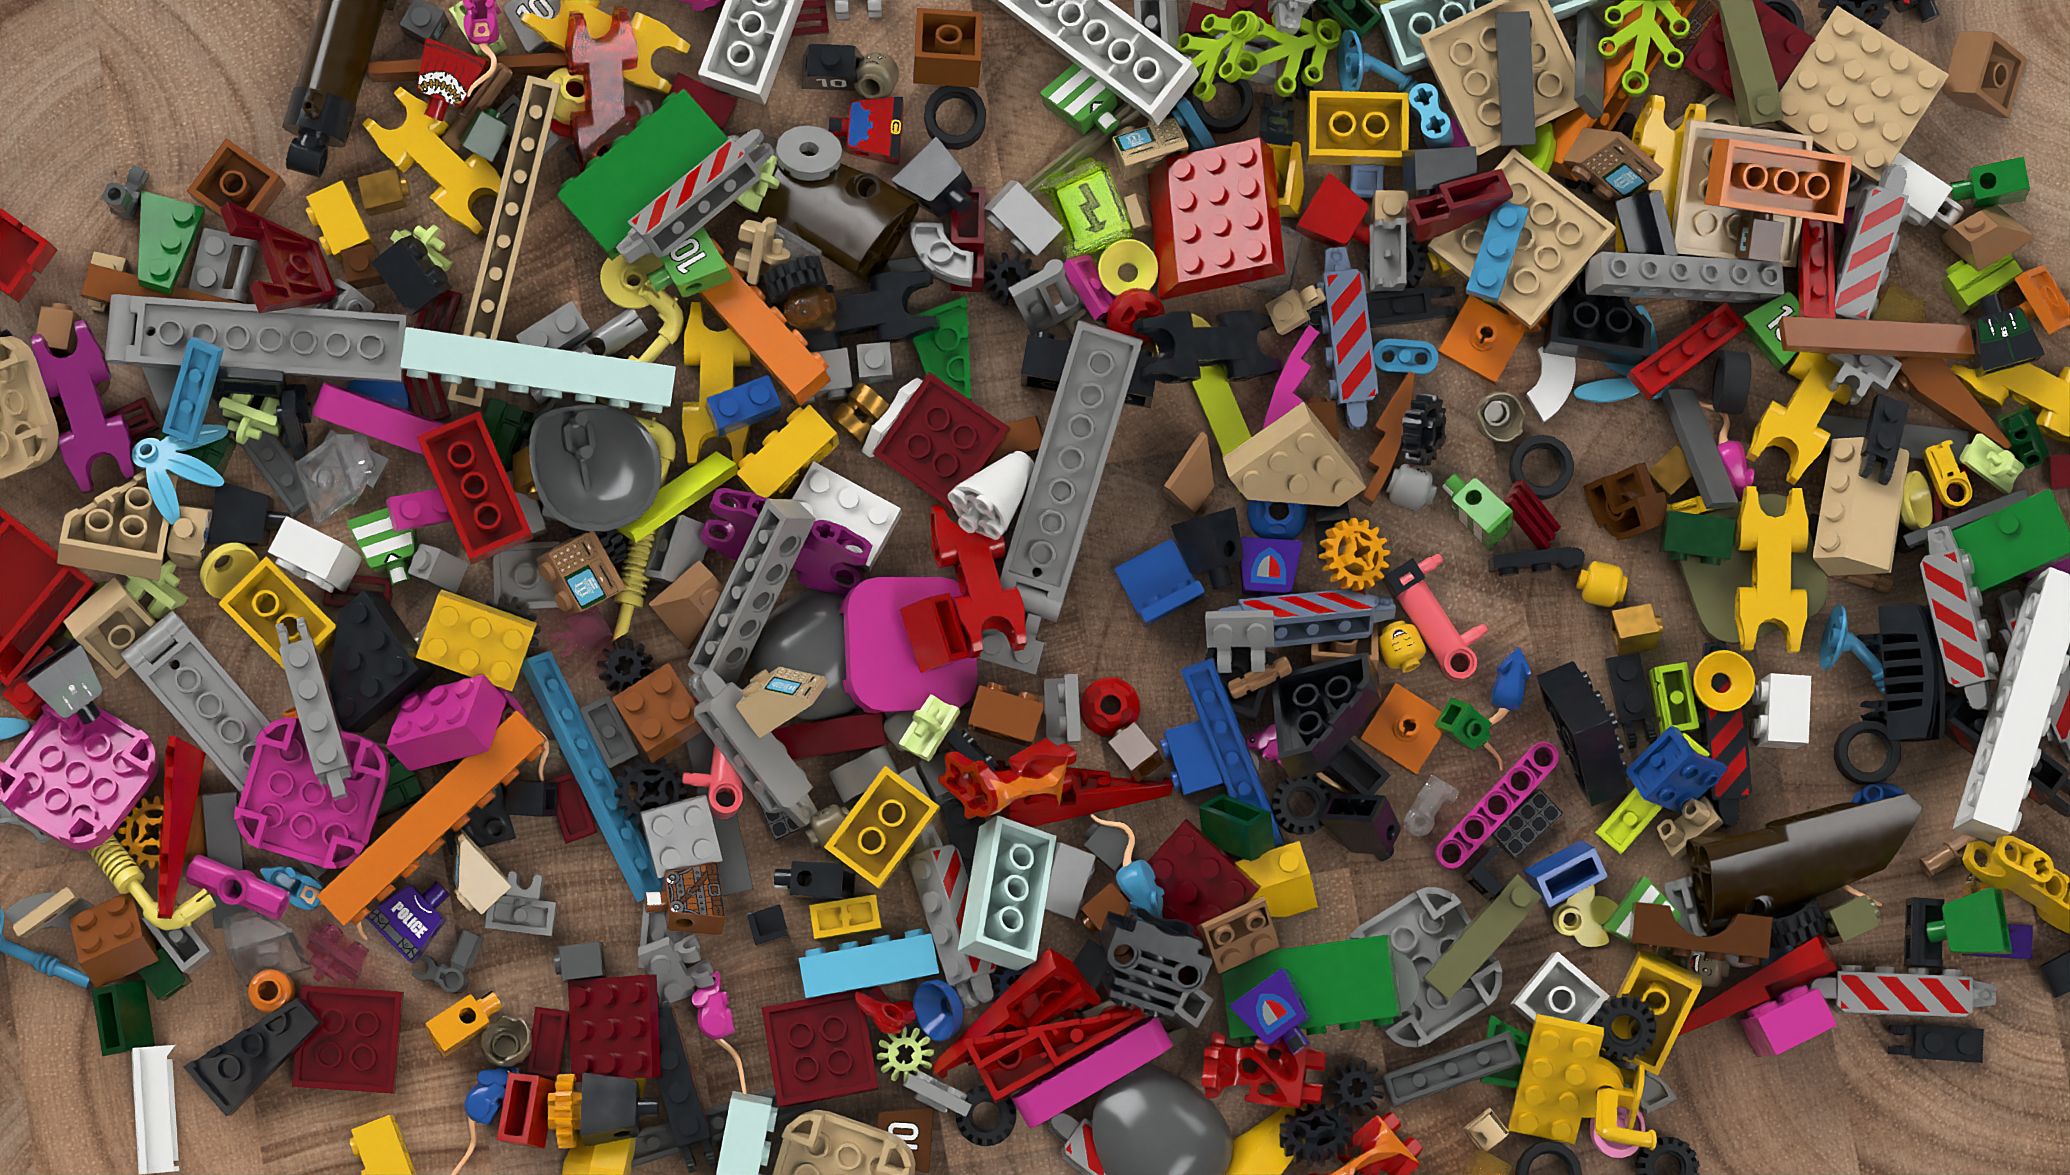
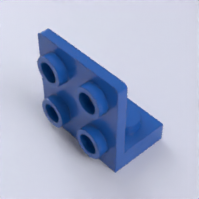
M1169 539L1115 568V573L1144 628L1199 600L1205 594L1200 581H1195L1189 572L1187 564L1173 539Z
M1670 726L1625 772L1644 800L1682 813L1681 810L1686 802L1692 798L1697 800L1709 788L1716 785L1720 777L1728 769L1724 763L1695 753L1679 728Z

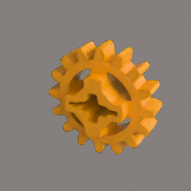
M1351 518L1335 523V527L1325 532L1329 539L1320 541V545L1326 548L1325 553L1319 554L1320 559L1327 561V564L1322 568L1323 572L1330 570L1333 573L1330 577L1331 582L1341 580L1340 589L1351 587L1352 591H1358L1375 586V581L1384 578L1380 570L1389 568V564L1383 561V557L1390 555V551L1383 550L1382 548L1387 539H1378L1376 535L1379 532V528L1368 529V520L1358 522L1357 518Z
M155 796L153 804H151L149 799L142 798V807L134 806L131 810L133 813L131 817L126 816L123 820L127 823V826L118 829L119 833L126 835V839L120 843L122 847L130 848L127 852L130 857L138 856L136 864L141 867L149 861V868L156 870L158 867L159 855H148L145 852L153 847L159 848V839L150 837L153 835L151 830L153 826L160 828L162 816L160 818H153L148 813L163 811V799L160 796ZM138 824L139 836L135 839V828Z
M558 1074L557 1082L555 1083L556 1093H548V1128L556 1130L559 1149L575 1148L578 1140L577 1130H581L582 1092H577L575 1074Z

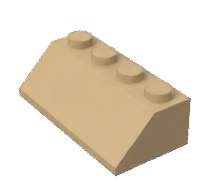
M1864 437L1832 439L1813 552V559L1828 576L1891 573L1910 454L1907 450L1899 448L1891 480L1884 486L1878 483L1881 463L1875 461L1873 471L1867 479L1858 474L1862 460L1860 453Z

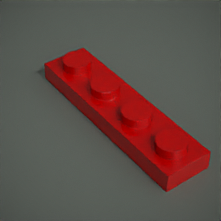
M1802 219L1798 247L1799 317L1835 319L1833 222Z
M1725 302L1631 369L1627 377L1649 401L1742 334L1747 326Z

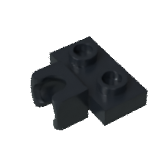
M305 384L286 385V391H282V397H279L280 405L276 407L279 426H285L283 429L285 448H291L294 461L308 460V432L305 423H311L312 405L311 402H307V387Z
M953 727L944 737V740L955 751L960 752L974 762L982 760L988 764L990 770L995 772L1001 768L988 753L985 754L980 749L977 742L964 729L959 733Z

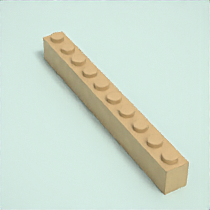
M527 76L464 336L491 340L498 339L560 90V83ZM462 378L461 384L451 383L447 399L481 408L485 388L476 387L474 385L475 380Z

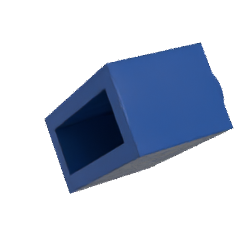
M766 375L708 397L705 408L717 437H721L780 414L781 402L770 376Z
M1200 720L1164 731L1165 739L1159 742L1165 760L1169 758L1172 760L1175 771L1169 772L1175 792L1181 790L1183 797L1223 784L1218 765Z
M1582 840L1523 870L1529 885L1542 896L1539 902L1549 908L1608 877L1595 847Z

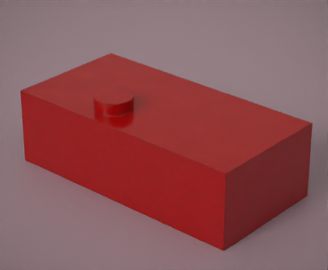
M480 411L417 436L421 450L471 565L533 539L530 527Z

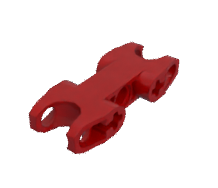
M941 504L931 506L929 512L931 549L938 568L949 566L954 568L962 596L951 597L971 656L970 658L980 657V652L983 650L981 632L986 629H997L1004 633L1014 651L1024 650L1027 639L1025 608L1021 594L1017 587L1002 589L994 559L1005 556L1003 535L999 539L994 540L976 531L974 533H967L949 519Z

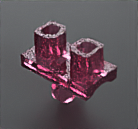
M331 922L319 932L313 930L307 938L309 942L306 948L314 953L309 963L317 968L313 978L320 982L325 976H328L336 982L342 974L355 983L361 976L362 967L369 950L356 941L352 943L346 952L338 948L336 945L343 938L344 933Z

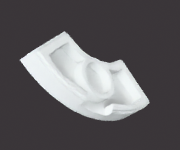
M1542 346L1537 350L1541 362V375L1536 386L1526 394V397L1541 422L1544 423L1558 412L1568 398L1574 383L1576 363L1574 357L1543 353Z
M917 377L899 389L889 409L871 427L861 452L870 458L874 457V451L922 383L921 379Z

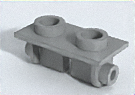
M1686 877L1664 883L1667 899L1682 915L1678 924L1690 934L1700 937L1713 936L1712 932H1705L1700 923L1692 878Z

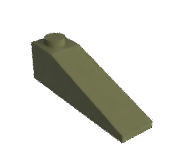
M1717 0L1739 126L1754 127L1783 120L1778 86L1753 0Z
M1518 874L1503 882L1502 885L1504 887L1486 902L1423 977L1447 1001L1456 994L1542 898Z

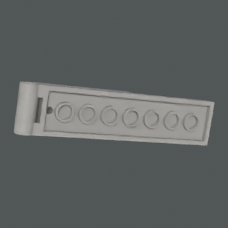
M114 294L111 295L105 362L115 365H131L133 367L180 370L188 340L196 337L224 349L220 366L284 371V375L403 383L404 369H401L400 365L405 329L408 327V316L299 307L259 314L256 304ZM156 330L155 334L150 336V332Z
M1080 320L1076 326L1000 577L1002 589L1018 588L1025 613L1037 615L1056 623L1067 593L1143 343L1141 339ZM1034 568H1040L1042 573H1035Z
M172 610L124 650L121 656L242 794L257 745L255 740L260 731L267 727L271 721L193 631ZM179 661V668L174 670L172 667L173 662ZM299 860L315 879H318L330 869Z

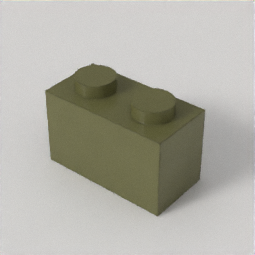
M1866 895L1851 898L1822 911L1828 927L1824 929V934L1830 945L1846 942L1881 926L1878 918L1881 917L1880 911L1874 900H1868Z

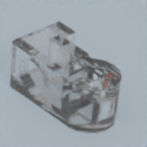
M1431 774L1403 819L1405 831L1413 837H1422L1429 834L1434 826V816L1442 803L1446 801L1449 804H1453L1460 791Z

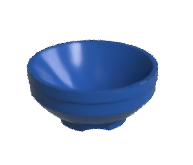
M1250 500L1247 510L1248 522L1252 531L1259 538L1293 540L1303 531L1308 516L1306 504L1285 503L1289 510L1288 516L1283 520H1275L1269 514V506L1273 502Z
M935 979L921 983L917 987L913 998V1009L916 1012L915 1018L920 1029L927 1037L934 1041L941 1042L950 1039L959 1032L962 1025L964 1005L961 998L953 987L942 980ZM947 999L950 1002L952 1013L948 1009Z

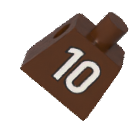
M934 1108L878 1113V1125L873 1127L893 1133L903 1139L913 1152L916 1163L915 1171L929 1173Z

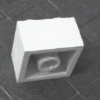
M286 516L268 550L270 554L278 558L275 562L276 565L301 579L305 578L313 582L314 585L330 593L333 592L334 588L344 593L346 592L364 558L344 543Z
M1770 673L1758 681V685H1755L1752 694L1753 705H1757V718H1753L1751 723V737L1756 738V747L1797 749L1809 743L1811 676Z
M1555 952L1549 956L1509 1005L1533 1025L1536 1014L1587 1024L1601 1007V1004L1609 998V995L1559 952Z

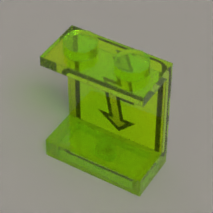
M1093 157L1084 159L1075 164V170L1065 174L1064 170L1053 173L1046 177L1047 183L1038 186L1040 193L1050 194L1069 245L1062 247L1066 260L1092 254L1110 246L1114 242L1135 235L1106 161H1094Z

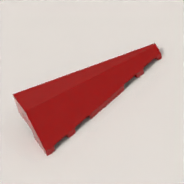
M168 736L165 748L164 803L159 835L157 918L172 919L206 755L202 750L177 736Z
M996 761L1001 767L997 772L1011 769V767L1005 765V761ZM1066 767V772L1072 779L1071 790L1061 794L1060 806L1056 810L1012 811L1005 807L1000 813L1006 819L1029 827H1036L1172 795L1173 784L1168 777H1164L1161 782L1141 780L1137 783L1132 775L1129 779L1111 777L1109 771Z
M1819 933L1816 937L1809 939L1690 1012L1678 1036L1768 1001L1776 994L1836 971L1839 965Z
M1048 948L932 1064L935 1075L944 1079L948 1077V1070L965 1062L969 1066L974 1064L963 1043L967 1038H978L995 1033H1006L1045 1025L1060 1017H1063L1066 1021L1074 1017L1073 1011L1089 1003L1092 1007L1101 1003L1100 996L1071 960Z
M1134 1008L1128 1011L1106 1013L1095 1017L1028 1027L1006 1033L1001 1032L978 1038H967L963 1043L996 1104L1143 1021L1145 1017L1140 1008Z

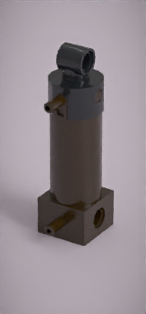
M322 0L296 87L293 88L282 128L298 136V138L292 140L286 158L287 169L320 178L326 167L328 146L345 147L384 10L393 11L396 0Z

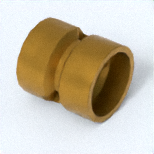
M859 382L848 394L849 402L841 403L830 415V419L849 437L862 445L866 441L873 424L880 420L890 405L866 384ZM856 409L865 416L862 421L853 415Z

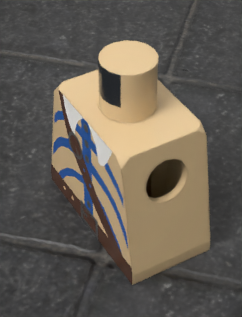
M187 504L179 505L180 519L174 525H171L167 553L172 562L176 564V567L201 570L205 558L213 550V547L208 544L213 508Z

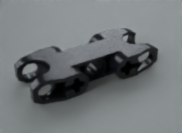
M892 271L873 275L868 278L870 292L835 299L833 285H825L823 289H818V292L810 293L806 297L805 303H799L800 299L805 300L803 296L799 297L798 300H790L786 303L771 302L772 307H777L784 314L795 313L793 310L794 304L796 313H800L804 320L801 335L808 342L805 348L810 353L841 349L842 336L876 330L878 343L890 342V344L910 341L940 328L939 319L936 316H911L907 309L908 299L913 292L933 284V277L930 272ZM805 310L806 314H802L801 311Z
M1237 310L1217 314L1215 316L1217 327H1193L1191 312L1172 311L1161 316L1134 322V332L1138 335L1151 337L1159 350V359L1156 363L1140 368L1141 377L1165 384L1187 383L1201 379L1200 367L1223 366L1226 382H1244L1255 377L1282 371L1281 361L1266 357L1260 351L1257 343L1259 331L1274 327L1270 315L1251 310Z

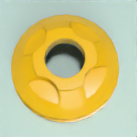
M1720 650L1712 652L1699 662L1693 676V687L1695 694L1705 706L1712 710L1729 712L1745 705L1751 698L1755 688V675L1753 668L1743 656L1736 652ZM1721 673L1729 678L1730 688L1727 692L1718 693L1712 688L1711 680L1715 674Z

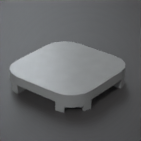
M1426 887L1413 892L1357 927L1346 938V940L1390 935L1392 950L1404 954L1415 965L1420 981L1416 1000L1408 1010L1401 1013L1402 1016L1393 1017L1394 1024L1379 1026L1380 1030L1391 1042L1402 1047H1419L1430 1043L1485 1007H1488L1498 998L1497 996L1502 986L1503 971L1499 960H1496L1493 954L1489 956L1449 1001L1443 998L1423 979L1471 921L1461 904V900L1454 893L1442 888Z

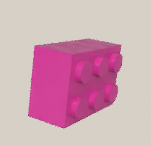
M484 674L436 686L424 691L405 695L401 703V708L392 726L386 747L409 771L487 752L490 749L507 699Z
M1806 985L1788 989L1777 994L1775 1001L1760 1003L1745 1010L1747 1017L1739 1020L1757 1057L1777 1056L1837 1026L1819 988L1808 990Z

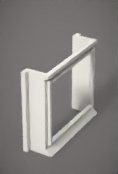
M176 1045L132 1048L138 1172L140 1175L179 1171V1166H174L173 1161H179L172 1059H167V1056Z

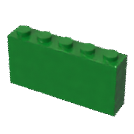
M685 89L681 90L678 94L674 92L667 96L661 103L662 107L653 115L649 113L643 116L637 122L636 129L627 136L625 134L619 136L611 144V149L602 157H594L588 162L585 167L586 170L577 178H569L560 187V192L557 196L561 204L611 261L620 255L616 246L631 230L628 221L729 140Z
M1390 935L1271 950L1221 973L1230 1039L1240 1038V1044L1255 1043L1259 1037L1231 1009L1230 1005L1281 968L1288 969L1310 1013L1311 1019L1300 1027V1030L1306 1029L1307 1035L1327 1033L1326 1026L1339 1025L1340 1031L1360 1029V1022L1373 1020V1026L1394 1024L1393 1017L1402 1016Z

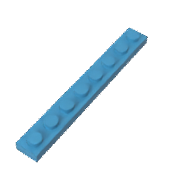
M551 651L525 659L521 669L637 903L644 901L645 892L662 891L664 880L663 877L657 878L655 876L649 848L639 828L635 827L634 818L632 817L630 820L625 821L624 814L626 809L617 810L616 808L617 802L621 800L614 797V790L618 786Z

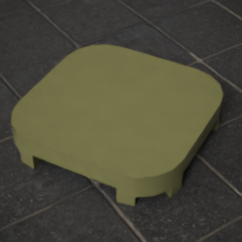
M1774 493L1758 496L1760 508L1766 515L1775 518L1784 515L1787 506L1786 496ZM1741 502L1733 508L1718 509L1703 515L1735 519L1737 522ZM1736 522L1730 560L1721 561L1720 566L1701 564V558L1688 556L1687 561H1677L1699 621L1697 623L1703 635L1706 634L1715 642H1725L1726 646L1740 644L1735 622V595L1737 587H1752V551L1737 550ZM1809 529L1806 552H1791V589L1806 590L1807 620L1819 613L1825 605L1828 595L1825 573L1813 559L1814 543ZM1761 623L1758 627L1756 638L1781 629L1774 623Z

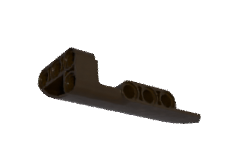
M749 131L728 136V139L731 138L736 142ZM763 134L764 139L760 144H770L774 150L772 155L776 157L778 139ZM810 151L802 152L806 156L816 155ZM776 161L772 176L780 181L778 189L767 188L758 212L750 213L762 221L767 217L777 219V230L801 245L808 246L869 284L868 278L870 276L881 274L908 230L910 222H913L917 215L919 203L874 174L862 172L840 163V167L836 171L834 169L830 172L828 177L821 180L807 181L790 176V172L785 168L783 171ZM876 184L875 193L870 197H866L867 189L871 185ZM733 201V203H735V204H737L738 206H740L741 208L745 209L744 207H742L741 205H739L738 203H736L735 201Z
M1903 793L1864 804L1854 802L1840 803L1770 821L1765 824L1764 829L1736 836L1719 831L1687 839L1686 852L1698 916L1704 931L1710 933L1725 929L1735 914L1769 917L1884 870L1906 840L1923 806L1908 793ZM1755 900L1754 909L1747 913V906L1751 901Z

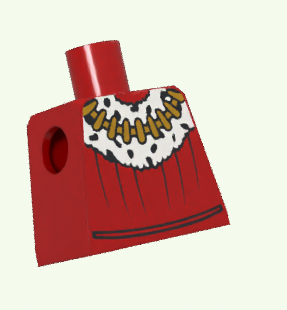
M426 38L417 83V91L430 96L424 115L443 122L449 103L464 108L470 97H467L469 88L485 73L490 62Z

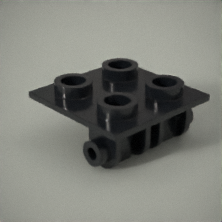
M502 783L492 791L496 796L483 809L476 806L467 814L471 820L461 828L479 848L516 838L510 815H506ZM451 829L445 837L450 854L453 855L454 830Z

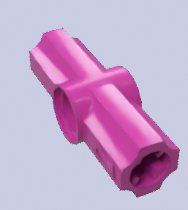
M200 854L194 857L185 875L187 877L186 883L200 889L204 888L206 891L219 896L226 904H239L275 920L282 918L291 899L289 891L258 879L249 870L239 871ZM235 880L242 886L241 895L234 888Z

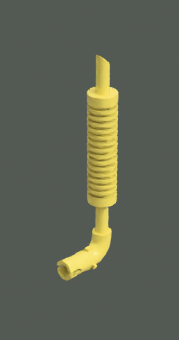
M648 280L645 285L650 290L641 287L639 295L659 312L658 316L664 321V324L658 331L660 335L640 358L637 359L630 355L628 360L653 363L669 344L673 345L677 341L683 330L684 317L682 309L676 302L678 298L676 296L672 298L664 289L656 292L650 280ZM596 397L595 404L608 406L609 399Z
M634 416L647 429L658 448L662 465L659 487L661 489L665 486L670 462H674L676 443L674 437L666 426L655 421V417L649 420ZM659 528L638 542L628 541V544L631 546H627L626 550L629 553L625 556L627 559L623 561L626 566H622L624 572L620 573V576L623 577L621 580L626 589L615 594L614 602L621 604L612 641L628 632L634 608H643L645 598L642 596H646L644 589L648 588V585L645 583H649L650 580L644 576V572Z
M114 834L102 845L87 850L120 894L130 892L144 910L143 916L156 928L177 930L184 926L190 927L192 925L191 922L216 907L210 894L207 895L208 892L203 888L180 906L176 904L173 909L172 919L157 918L158 902H154L141 885L145 878L144 873L122 847Z

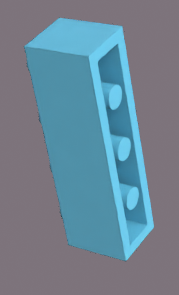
M916 929L904 932L905 938L893 941L891 935L871 938V945L859 947L858 941L838 944L839 951L826 953L825 947L806 950V957L799 958L806 999L939 975L932 934H925L924 929Z

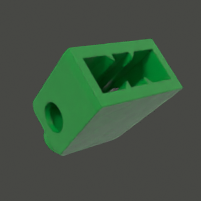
M2024 157L1970 168L1966 180L1950 182V187L1953 188L1951 190L1952 200L1956 202L1971 199L1973 208L2022 202L2026 200L2030 190ZM1987 183L1992 188L1985 189L1980 184Z
M1991 887L1942 905L1944 920L1927 923V933L1930 942L1948 940L1950 952L1957 954H2012L2001 889Z

